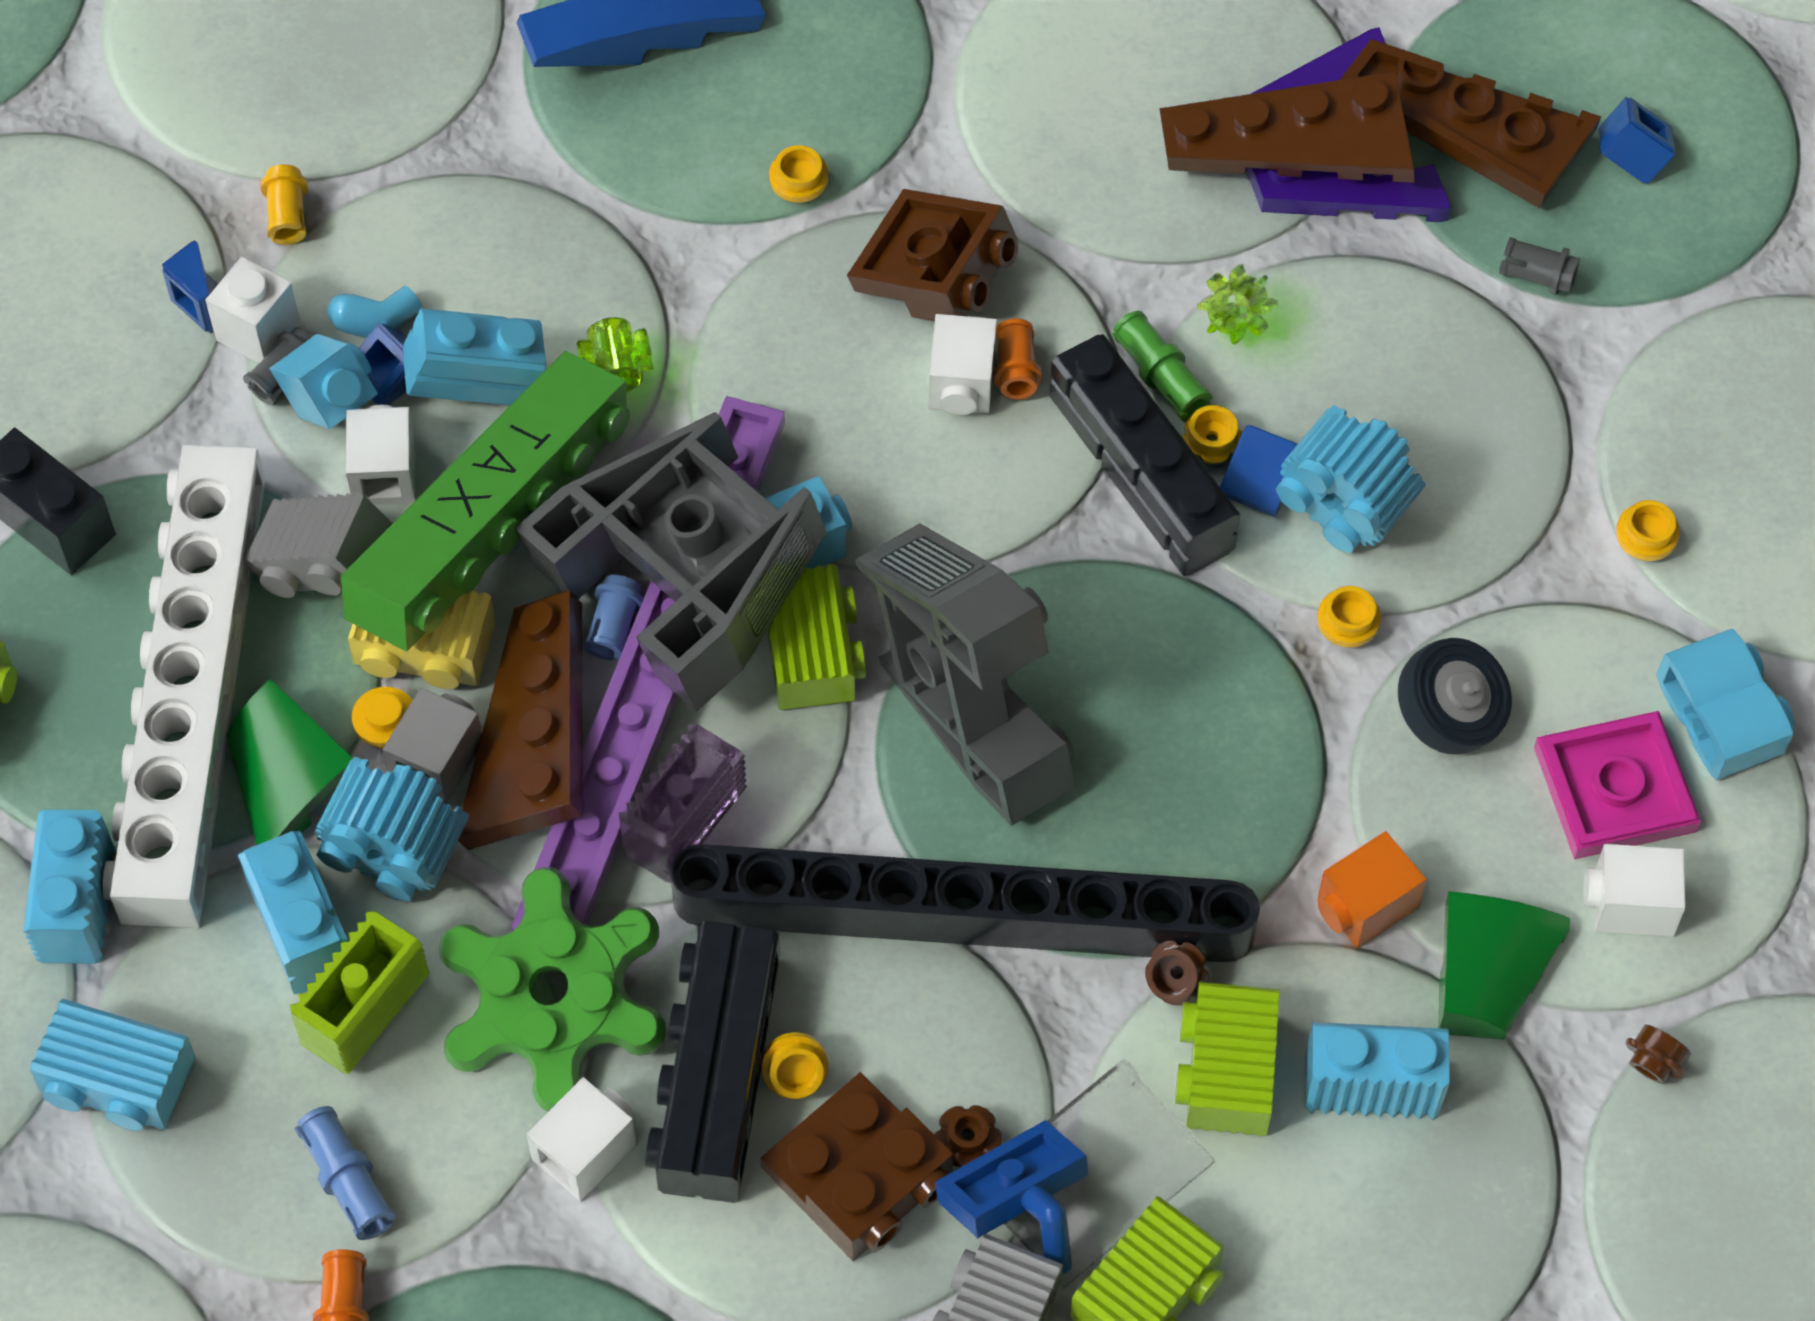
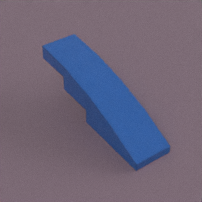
M566 0L519 15L517 26L533 67L640 65L647 49L700 48L707 32H758L766 15L759 0Z

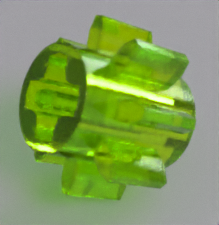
M1239 264L1231 270L1229 282L1219 273L1214 274L1207 280L1206 283L1209 289L1215 294L1205 297L1197 304L1198 309L1207 311L1211 322L1207 332L1211 334L1219 330L1230 334L1232 345H1236L1244 338L1246 327L1252 334L1259 337L1269 327L1267 321L1260 314L1271 312L1278 305L1277 300L1267 296L1264 285L1268 277L1263 275L1256 279L1246 275L1244 265ZM1231 295H1235L1236 303L1229 302ZM1239 306H1246L1247 311L1244 314H1240Z
M610 317L601 319L588 328V340L576 342L579 357L625 379L626 392L635 389L643 381L642 371H651L654 368L647 330L643 328L633 332L631 323L624 318Z

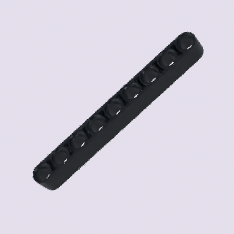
M709 844L690 845L680 850L673 858L670 866L674 909L681 919L697 926L703 921L735 924L738 928L752 926L774 929L778 932L1151 957V953L1156 946L1162 942L1172 940L1181 945L1184 942L1196 945L1205 955L1206 961L1232 962L1246 956L1251 950L1260 913L1259 900L1253 890L1243 883L1232 880ZM699 879H706L715 883L712 888L706 891L697 892L686 887L689 883ZM768 883L781 888L779 892L770 896L757 895L752 891L755 887ZM829 888L840 889L847 893L844 897L832 901L818 896L819 892ZM898 892L913 898L910 902L903 905H893L883 900L885 896ZM967 897L976 901L978 905L971 909L961 910L953 907L949 902L955 898ZM1030 901L1038 903L1044 910L1037 914H1026L1017 910L1015 906L1022 902ZM1090 906H1098L1107 910L1110 915L1105 918L1094 919L1084 915L1081 910ZM1161 910L1169 912L1176 920L1162 924L1154 922L1147 914ZM1229 915L1238 919L1242 925L1235 928H1226L1217 924L1213 919L1217 916Z

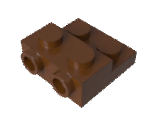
M903 189L848 272L847 277L855 292L904 301L911 317L935 322L936 314L969 316L971 311L981 312L988 304L990 281L999 267L1008 268L1014 263L1018 253V238L1003 205Z
M861 1072L760 1157L761 1168L852 1261L856 1260L868 1248L873 1252H877L885 1247L900 1231L903 1224L901 1219L918 1204L926 1208L937 1201L935 1182L953 1172V1153L907 1107L900 1112Z

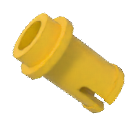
M280 164L272 166L266 171L265 177L260 183V192L267 198V237L271 238L272 242L280 245L296 244L306 237L303 197L308 192V181L302 176L300 169L293 165Z

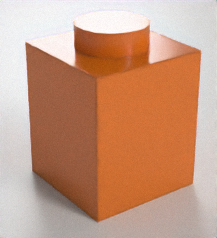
M1385 831L1323 871L1317 898L1318 909L1327 925L1338 934L1344 932L1358 949L1419 909L1427 879L1388 832Z

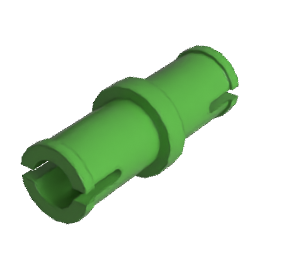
M1142 311L1130 312L1116 323L1113 328L1115 332L1112 333V337L1117 343L1122 345L1140 367L1139 376L1150 388H1157L1175 409L1178 417L1183 422H1186L1199 408L1211 405L1209 400H1212L1213 396L1207 389H1204L1184 365L1185 355L1176 345L1167 344L1148 322V318Z

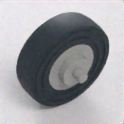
M1446 638L1428 644L1408 660L1399 677L1397 691L1402 716L1413 734L1425 745L1436 751L1446 754H1464L1476 751L1492 742L1502 732L1509 720L1512 708V694L1508 678L1496 658L1488 650L1470 640Z

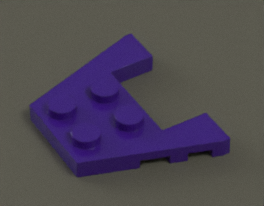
M1380 27L1364 32L1251 94L1341 80L1343 74L1371 39L1386 44ZM1435 165L1415 168L1414 183L1393 182V175L1375 176L1374 174H1364L1363 180L1338 179V172L1303 171L1302 177L1278 176V171L1274 169L1249 168L1247 171L1261 212L1338 216V210L1371 211L1374 219L1396 220L1397 213L1426 215V222L1448 221L1451 205Z

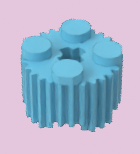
M1332 405L1331 408H1328L1284 460L1281 465L1282 470L1280 471L1284 478L1275 490L1280 500L1288 508L1300 513L1307 512L1312 521H1318L1320 526L1323 527L1324 537L1333 547L1351 553L1359 543L1363 546H1368V544L1374 546L1376 543H1380L1420 494L1426 483L1422 480L1419 473L1414 475V467L1407 464L1409 459L1405 456L1410 451L1409 446L1406 444L1408 441L1406 438L1399 437L1398 431L1395 428L1390 429L1386 421H1379L1374 418L1369 424L1366 422L1361 424L1356 417L1349 419L1346 416L1347 412L1345 409H1339L1337 406Z
M355 756L353 760H350L316 827L317 839L322 841L316 856L325 865L340 872L350 873L353 869H358L361 874L365 876L370 875L373 879L377 880L375 886L384 895L394 900L410 902L416 889L424 892L425 889L430 891L432 887L435 888L468 821L469 814L458 806L452 811L451 805L443 803V799L438 797L442 787L435 778H428L424 772L415 771L409 765L396 764L393 772L387 771V773H384L379 768L370 769L368 767L370 764L369 760L360 759Z

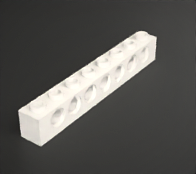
M182 445L179 469L171 468L168 473L167 501L168 505L172 506L170 522H162L158 533L159 558L164 560L161 576L152 577L149 589L150 612L155 614L152 632H143L140 645V663L142 669L146 670L143 688L135 687L131 700L132 724L137 726L134 744H126L122 755V779L124 783H128L125 802H116L112 818V834L114 840L118 841L116 860L107 861L103 872L104 899L112 901L121 925L200 927L227 745L226 735L230 725L252 571L244 564V560L259 529L266 482L257 448ZM209 513H219L215 517L209 519H200L201 517ZM199 567H211L209 570L202 573H191ZM192 621H204L195 628H182ZM195 676L189 683L183 685L173 684L181 677ZM173 733H187L186 736L178 741H164L166 737ZM164 790H179L177 794L169 799H154L157 794ZM155 848H171L162 857L156 859L144 858L148 852Z

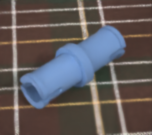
M322 1106L313 1109L297 1122L299 1126L295 1127V1131L299 1138L304 1141L320 1169L318 1175L320 1185L326 1194L335 1195L353 1226V1232L359 1240H370L381 1235L393 1225L392 1220L396 1219V1215L392 1208L387 1205L370 1175L373 1165L364 1151L355 1150L337 1119L338 1115L333 1107Z

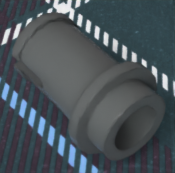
M1510 237L1503 254L1507 257L1505 261H1501L1499 274L1551 287L1550 293L1557 295L1559 290L1570 293L1577 275L1580 258L1570 255V249L1563 248L1560 253L1517 241L1516 238Z
M297 327L290 333L286 331L281 332L277 336L279 344L251 372L243 376L244 382L249 385V390L262 402L272 405L283 391L269 368L312 337Z

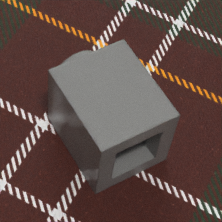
M420 688L382 749L387 771L393 772L396 764L409 765L415 771L424 772L428 778H435L442 787L438 797H441L443 799L442 802L447 804L477 754L482 735L478 712L468 702L456 695L444 693L439 696Z

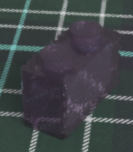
M698 724L688 725L689 734L680 735L681 743L673 744V753L665 754L666 762L657 764L658 772L649 773L650 782L642 783L643 791L634 793L635 801L626 803L627 811L618 812L624 856L668 883H671L670 866L673 858L680 850L690 845L703 844L747 788L745 784L747 780L744 778L747 775L744 772L746 769L744 766L746 762L743 760L745 755L733 745Z

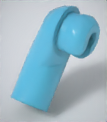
M403 286L383 301L355 294H339L329 302L327 314L329 320L338 330L367 338L379 322L393 328H398L418 314L422 305L415 293L409 287Z

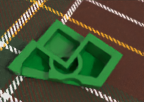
M271 679L243 706L226 735L256 845L291 831L300 830L302 833L311 826L312 822L309 812L335 791L350 760H353V757Z
M1449 891L1445 902L1443 965L1440 971L1438 1028L1448 1029L1449 1035L1505 1040L1529 994L1534 992L1560 943H1563L1570 930V918L1521 902Z

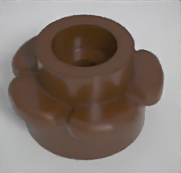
M1172 940L1160 943L1153 949L1151 953L1152 958L1145 968V977L1150 990L1164 1002L1177 1006L1183 1005V1002H1189L1192 996L1197 997L1199 982L1209 983L1210 978L1209 972L1204 968L1206 962L1205 955L1196 945L1190 942H1184L1182 945ZM1175 966L1183 969V976L1181 978H1176L1173 975L1172 970Z
M1645 1024L1635 1039L1627 1038L1625 1044L1634 1053L1629 1064L1645 1077L1659 1084H1664L1668 1076L1681 1079L1685 1074V1070L1682 1067L1691 1052L1671 1035L1654 1026Z
M972 1105L969 1109H964L962 1106H954L948 1109L940 1117L939 1126L941 1128L935 1133V1136L953 1153V1166L961 1168L1000 1146L1002 1142V1133L995 1127V1116L988 1109L979 1105ZM970 1130L975 1136L972 1140H965L962 1137V1133Z

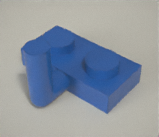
M1047 1120L935 1182L938 1203L977 1239L1023 1212L1028 1211L1040 1222L1044 1257L1063 1264L1062 1274L1067 1273L1072 1268L1066 1209L1053 1195L1089 1175L1087 1155Z

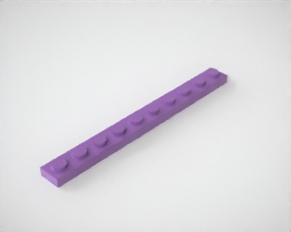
M726 396L719 415L722 417L739 457L729 468L759 492L785 426V411ZM652 581L647 589L582 750L583 816L551 826L534 868L535 870L542 867H552L565 875L571 887V911L574 917L585 925L589 923L678 697L677 694L655 676L636 638L637 635L675 602ZM523 899L511 925V931L520 924L523 917Z

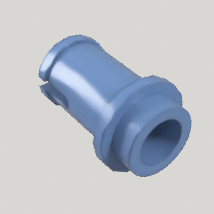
M609 575L605 578L603 584H599L596 587L594 595L598 600L588 637L583 644L584 649L588 653L606 660L620 659L634 613L639 611L644 599L640 595L642 587L638 582L621 575Z

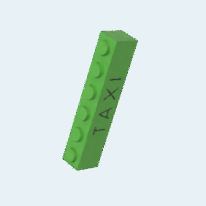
M564 351L341 575L344 619L406 652L425 633L433 632L440 625L446 611L463 593L468 594L472 592L479 584L484 571L501 554H508L515 547L520 538L515 527L561 487L569 484L574 478H581L587 472L593 458L609 441L615 442L621 437L627 427L630 416L629 410L626 408V380L572 353Z

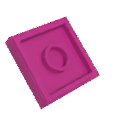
M1659 711L1537 737L1534 750L1574 860L1601 854L1604 844L1637 846L1698 832L1701 820Z

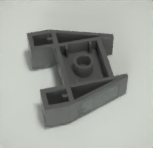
M716 412L561 487L515 527L534 566L562 592L570 590L578 599L581 598L626 558L675 601L636 638L655 676L695 712L744 670L827 533L812 494L805 487L778 510L729 468L739 457L722 417Z
M921 523L855 560L857 567L876 585L891 648L890 651L879 656L880 664L974 788L1011 826L1073 790L1075 783L1070 760L1075 757V752L1069 738L1059 726L1053 725L1049 727L1008 686L1006 680L1007 676L1049 653L1043 625L1048 621V614L1037 593L1030 587L1022 589L1002 569Z

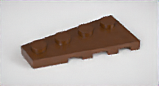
M1373 39L1367 43L1341 77L1342 80L1395 71L1408 133L1539 209L1595 133L1602 117L1581 110L1580 115L1576 116L1552 108L1554 100L1533 93L1529 94L1528 99L1494 88L1495 80L1474 74L1473 78H1463L1445 72L1444 64Z
M1395 71L1159 108L1168 169L1172 171L1246 174L1249 168L1277 170L1278 176L1302 177L1303 171L1338 172V179L1363 180L1364 174L1393 175V182L1414 183V166Z
M570 590L515 607L513 610L463 805V811L469 814V818L458 841L467 850L583 816L582 603Z

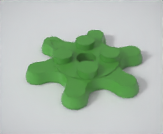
M542 867L535 869L527 875L522 884L521 895L524 903V914L520 924L513 931L505 935L492 936L482 932L473 925L459 924L444 933L438 948L443 964L451 971L464 974L473 979L480 993L479 1006L474 1015L467 1021L455 1026L447 1034L444 1041V1054L447 1061L457 1070L475 1072L484 1068L493 1058L500 1054L514 1053L521 1055L528 1060L533 1069L534 1082L532 1091L535 1101L542 1109L549 1112L581 1079V1063L584 1056L592 1048L600 1044H614L622 1047L630 1054L638 1056L649 1055L658 1050L664 1042L666 1024L661 1014L655 1009L633 1001L626 993L624 985L625 972L629 965L638 957L649 953L658 942L659 925L656 918L648 910L640 907H629L620 911L611 921L604 925L589 926L582 924L574 917L571 911V887L569 880L561 871L555 868ZM559 971L566 975L568 990L560 1002L553 1005H543L534 1000L533 987L539 978L538 974L540 972Z

